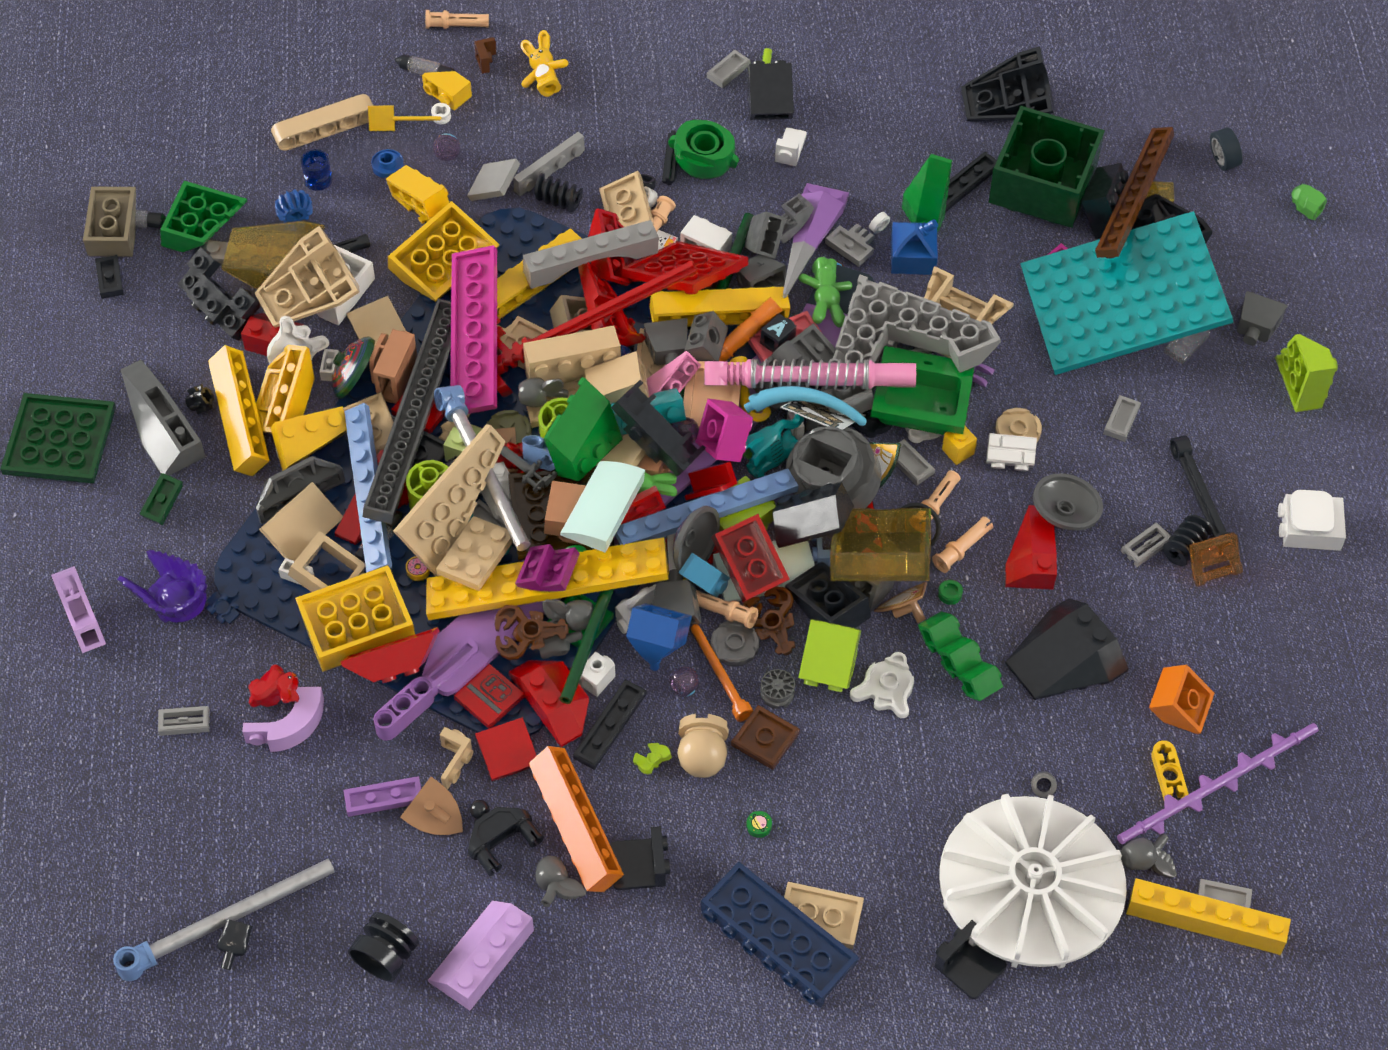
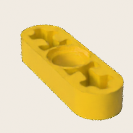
M1168 741L1157 742L1153 747L1151 757L1163 799L1168 794L1173 796V788L1175 787L1177 797L1182 799L1189 793L1176 749ZM1160 750H1163L1164 753H1168L1166 758L1167 763L1165 764L1163 754H1159ZM1165 771H1173L1177 779L1173 781L1167 780L1163 773Z

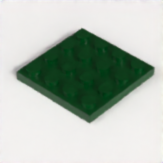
M24 393L0 468L2 475L94 484L115 413V402Z

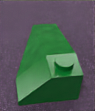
M930 154L918 174L913 178L911 184L904 191L902 209L911 223H928L934 219L938 223V233L945 218L952 160Z

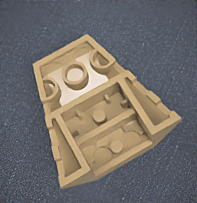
M935 266L924 297L941 304L943 308L951 311L955 309L969 314L970 318L978 321L985 320L991 322V324L1014 306V303L995 294L986 303L952 287L954 275Z

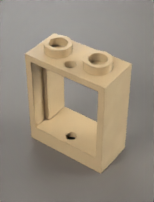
M319 531L291 565L288 576L311 592L328 587L305 570L321 548L354 571L348 579L364 574L366 566L364 562Z

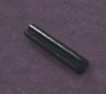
M675 130L668 133L662 176V182L667 185H672L675 182L677 161L675 160L674 149L668 145L670 137L676 135Z

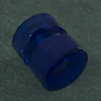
M318 149L305 152L300 160L305 185L315 191L326 189L332 183L328 155Z

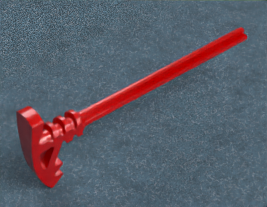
M692 260L533 339L524 337L522 338V344H519L517 341L512 343V349H509L499 339L506 332L502 327L497 326V347L502 351V354L497 356L498 392L502 397L513 393L502 379L501 374L508 371V366L512 368L517 367L518 361L525 363L523 343L576 333L697 273ZM497 317V324H498V323L501 322V320Z

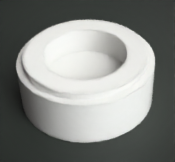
M885 212L879 213L871 221L869 229L875 234L880 233L889 224L890 217Z

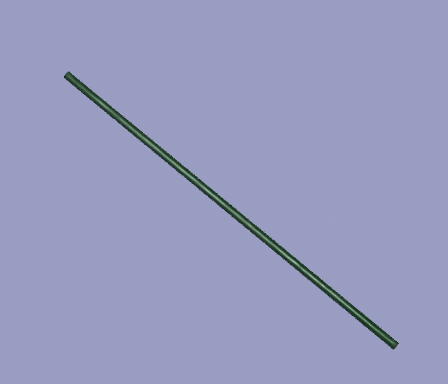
M744 214L729 253L741 255L750 223L754 216L753 214ZM733 273L726 276L724 280H719L715 290L728 289ZM684 387V388L682 389V391L680 392V395H681V397L683 398V400H684L685 387ZM614 589L600 591L559 698L565 704H571Z

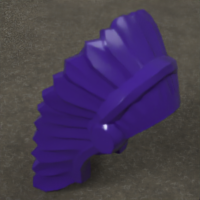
M146 551L149 560L161 576L148 590L143 589L121 575L117 579L133 594L142 599L149 608L155 610L159 618L165 623L169 621L177 623L192 620L204 609L206 603L207 584L203 570L198 569L197 564H190L189 560L183 561L180 557L176 558L173 554L168 556L166 552L163 554L160 551Z

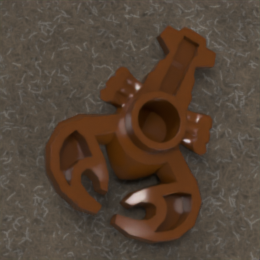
M776 586L767 590L764 595L765 598L775 596L776 598L767 599V602L773 606L780 607L779 610L767 609L762 617L759 618L763 607L762 603H758V606L755 607L758 609V617L752 628L763 627V629H755L760 639L766 640L771 637L778 644L775 652L778 655L783 654L787 656L796 647L794 641H788V632L786 630L794 626L793 614L789 613L785 618L788 611L793 608L794 599L789 590ZM756 596L748 599L742 606L754 607L760 601V598Z
M506 605L500 608L495 616V630L499 632L502 622H506L503 630H508L517 621L518 624L514 628L512 635L519 644L517 645L510 637L504 636V641L507 642V645H503L500 636H496V649L502 657L508 660H518L524 655L529 644H532L531 649L534 650L543 648L545 646L544 640L556 635L561 640H565L566 635H568V624L565 623V619L561 618L557 624L543 621V612L532 610L529 611L531 619H528L522 609L516 605Z

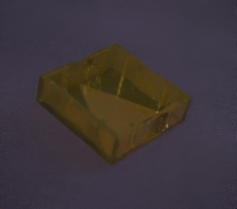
M931 508L852 509L842 532L835 533L832 537L830 550L831 581H930Z

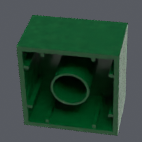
M1020 106L993 169L988 203L1073 228L1082 205V199L1098 166L1105 130Z

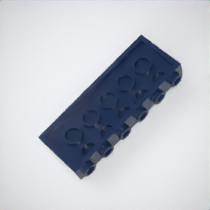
M739 861L701 900L702 915L708 922H715L729 939H736L741 943L746 953L751 956H757L767 970L778 973L788 987H795L802 993V997L812 1005L815 1003L821 1008L828 994L859 961V957Z

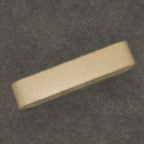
M357 95L278 122L271 128V133L279 149L284 151L369 123L368 106L374 105L368 95Z

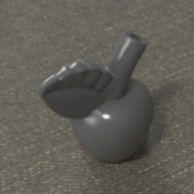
M530 378L522 381L518 386L519 401L528 407L543 406L547 401V397L568 398L569 392L563 389L564 385L561 379L544 381L541 378Z
M548 599L543 601L542 604L545 615L552 619L550 622L557 624L560 618L565 619V623L568 624L569 629L572 631L586 629L594 609L592 602L587 600H574L565 605L562 601Z
M1166 834L1159 835L1153 843L1147 838H1134L1121 849V860L1124 866L1130 870H1147L1152 867L1155 872L1164 877L1174 878L1177 875L1173 859L1169 854L1161 850L1169 840Z
M556 856L543 857L538 862L535 872L538 886L546 891L541 900L542 905L550 907L556 895L565 900L577 899L586 895V890L582 884L572 878H568L566 866Z

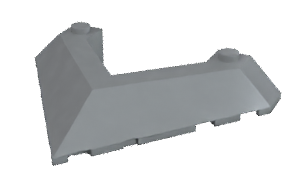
M860 274L856 291L853 293L848 308V315L845 317L835 347L836 350L831 360L833 363H838L839 360L842 363H847L848 360L851 363H856L859 359L860 363H864L866 359L878 363L883 354L884 346L887 345L889 340L948 355L960 373L980 365L1001 343V339L991 322L970 318L969 314L955 309L952 311L941 307L939 303L907 291L902 292L898 288L879 282V284L868 280V277ZM824 386L821 388L822 392L844 401L859 413L872 409L874 400L871 389L862 390L861 386H855L854 390L852 386H846L845 389L842 386H837L836 389L833 386H828L827 389ZM827 407L828 410L832 413H840L839 411Z

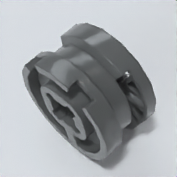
M774 669L765 673L761 680V699L771 708L778 709L781 706L785 708L790 705L795 694V681L792 675L781 669Z

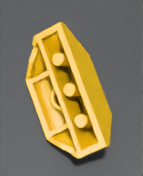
M287 345L284 351L267 367L256 402L264 433H272L271 427L274 422L304 415L315 379L308 347Z

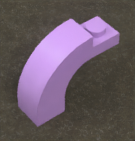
M75 566L52 574V579L82 653L105 645V640Z
M297 687L296 692L299 695V701L295 702L291 712L279 721L243 723L242 732L245 742L252 745L268 743L270 752L290 749L306 740L314 732L322 717L324 707L322 688Z

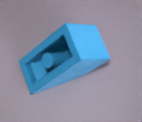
M691 553L679 571V574L715 597H718L719 594L726 590L728 580L730 579L729 576L694 553Z

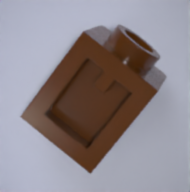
M494 37L474 41L475 57L482 74L490 72L489 63L493 62L492 55L496 54V41Z

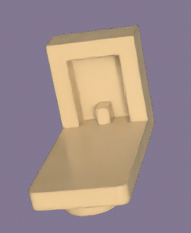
M444 727L440 733L441 746L456 753L441 776L442 785L448 790L452 783L455 784L459 779L464 763L468 764L471 760L473 750L471 739L465 737L459 730H450Z

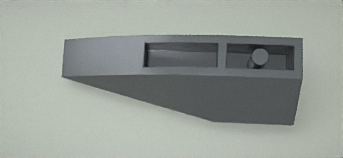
M139 360L121 369L142 446L160 474L164 473L170 476L205 458L201 440L171 396L145 363Z

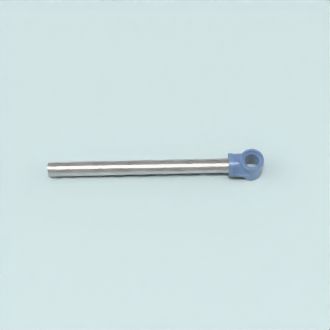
M460 385L436 388L434 391L436 408L439 411L445 410L447 420L454 422L467 447L476 437V434L466 416L468 408L465 404L463 388ZM491 468L485 479V486L517 550H526L529 548L530 542L493 468Z
M326 859L155 943L149 945L145 941L135 947L126 946L120 948L113 958L118 975L125 981L137 980L144 970L157 965L156 959L223 927L226 919L236 921L334 873L335 871L330 860ZM128 961H134L131 966H123Z

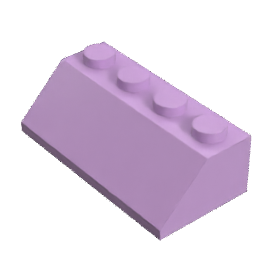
M492 901L428 979V982L468 1010H471L534 931L532 917L513 904Z

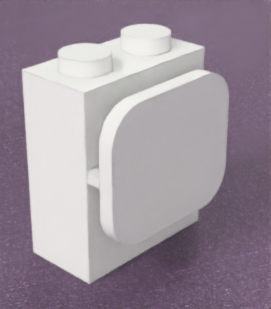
M1297 490L1293 494H1286L1283 503H1279L1278 517H1282V523L1279 526V537H1283V547L1341 551L1346 539L1343 498L1332 497L1324 491Z

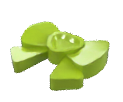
M649 743L648 747L651 753L647 755V758L635 753L633 758L634 765H637L642 773L651 774L654 768L659 767L660 763L672 758L667 746L659 745V743Z

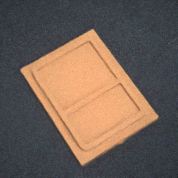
M698 361L701 364L700 368L685 386L683 403L686 420L681 421V428L700 427L707 399L732 401L739 407L742 382H740V385H736V382H734V385H730V382H728V385L722 386L704 385L706 361Z

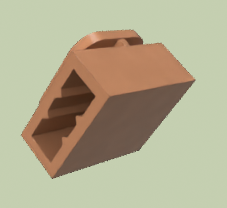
M392 329L388 338V334L381 333L373 349L369 362L372 383L375 384L376 394L382 392L387 402L396 404L403 396L417 359L414 334Z
M552 481L545 516L544 534L559 536L560 540L566 543L584 545L563 537L560 533L583 493L585 485Z

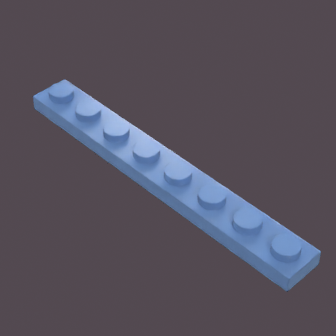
M362 403L344 411L367 573L387 565L389 568H392L386 523L362 517L363 507L378 468L370 409L367 404Z
M787 468L724 491L624 523L618 528L615 537L620 545L663 538L676 533L685 518L697 508L702 506L713 507L717 510L719 518L797 492L798 484Z

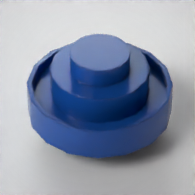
M391 149L377 152L371 161L373 172L381 178H387L404 167L402 155Z

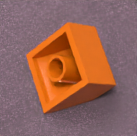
M1187 664L1165 667L1161 672L1149 709L1164 723L1195 734H1201L1215 693Z

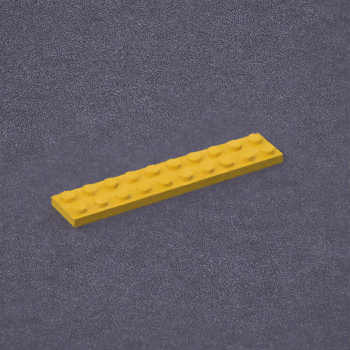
M663 537L625 545L610 546L606 553L597 549L579 552V557L565 591H535L517 587L515 583L524 561L496 566L480 591L443 576L427 578L426 615L428 620L499 609L506 605L517 606L548 599H558L668 580L666 542Z

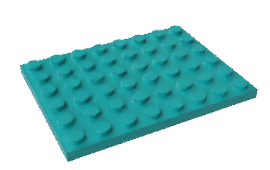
M1194 211L1131 230L1119 257L1097 258L1095 249L1100 241L1099 239L1020 263L1055 375L1233 323V317Z

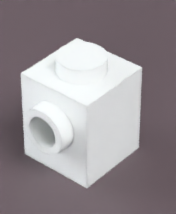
M595 651L587 660L579 684L598 697L615 678L614 662L608 656H602Z

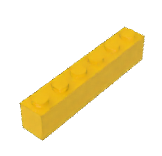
M570 228L566 232L559 234L547 245L541 246L538 251L582 238ZM523 260L497 278V317L499 319L550 285L546 284L531 289L523 272Z
M775 286L766 288L699 290L697 294L692 295L685 294V291H660L651 295L650 313L652 322L687 318V327H691L695 315L714 311L725 325H736L752 315L751 312H754L770 297L783 310L780 314L785 318H789L790 303L788 295L786 298H783L784 287Z
M224 345L208 362L233 469L236 472L253 476L270 460L244 353L241 350Z
M1137 878L1131 890L1126 914L1278 955H1281L1287 943L1291 922L1289 918Z

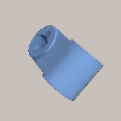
M529 435L522 439L523 459L530 465L534 462L537 464L538 459L542 461L540 468L547 471L555 469L544 438L537 435Z

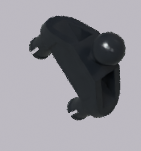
M479 799L470 806V814L478 820L475 821L468 855L471 859L478 860L489 876L494 875L493 869L497 873L502 868L501 863L490 852L492 848L516 832L522 834L531 848L537 846L535 841L540 844L544 839V836L532 824V816L524 809L496 807L490 811L488 803Z

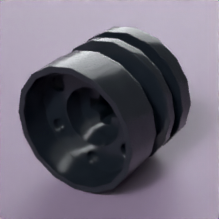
M374 912L369 918V923L363 927L366 935L359 934L348 949V954L356 964L371 975L384 981L392 982L404 966L401 959H408L412 954L411 951L417 947L419 941L415 934L398 920L384 913Z

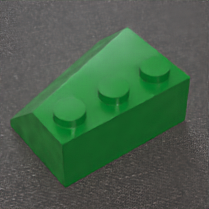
M183 181L160 229L161 246L185 252L204 245L247 202V199Z
M583 377L578 382L579 389L575 395H570L566 401L568 406L562 415L558 414L544 436L557 475L580 481L623 440L614 412L611 409L610 401Z

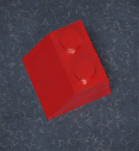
M265 313L250 316L241 333L244 349L267 356L268 346L279 332L280 326L275 328ZM294 322L295 326L304 325L301 323Z

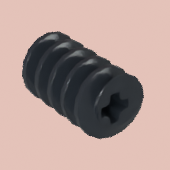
M541 173L534 187L535 198L538 201L543 200L546 204L551 203L555 207L567 208L569 212H574L581 202L583 188L576 191L577 185L573 184L569 189L568 181H565L560 186L561 179L557 178L553 183V176L550 175L545 180V173Z
M1188 515L1164 544L1163 552L1165 556L1175 565L1186 566L1187 561L1193 558L1198 548L1202 547L1203 542L1208 539V535L1213 533L1212 525L1198 515Z

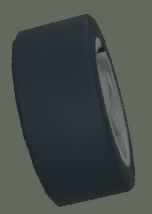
M1226 127L1210 134L1211 151L1220 169L1226 171L1242 165L1241 146L1233 130Z

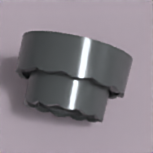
M823 426L813 429L798 440L789 454L786 469H789L798 484V491L794 492L793 495L800 494L807 489L815 490L821 488L828 483L837 484L842 482L854 505L849 517L860 513L873 501L881 483V466L872 447L862 434L848 427L843 430L834 426Z

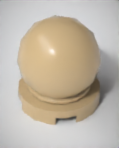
M696 714L682 718L678 733L682 739L677 752L681 767L690 775L699 778L711 777L717 774L724 767L727 757V747L724 742L729 734L727 721L712 714H708V718H696Z

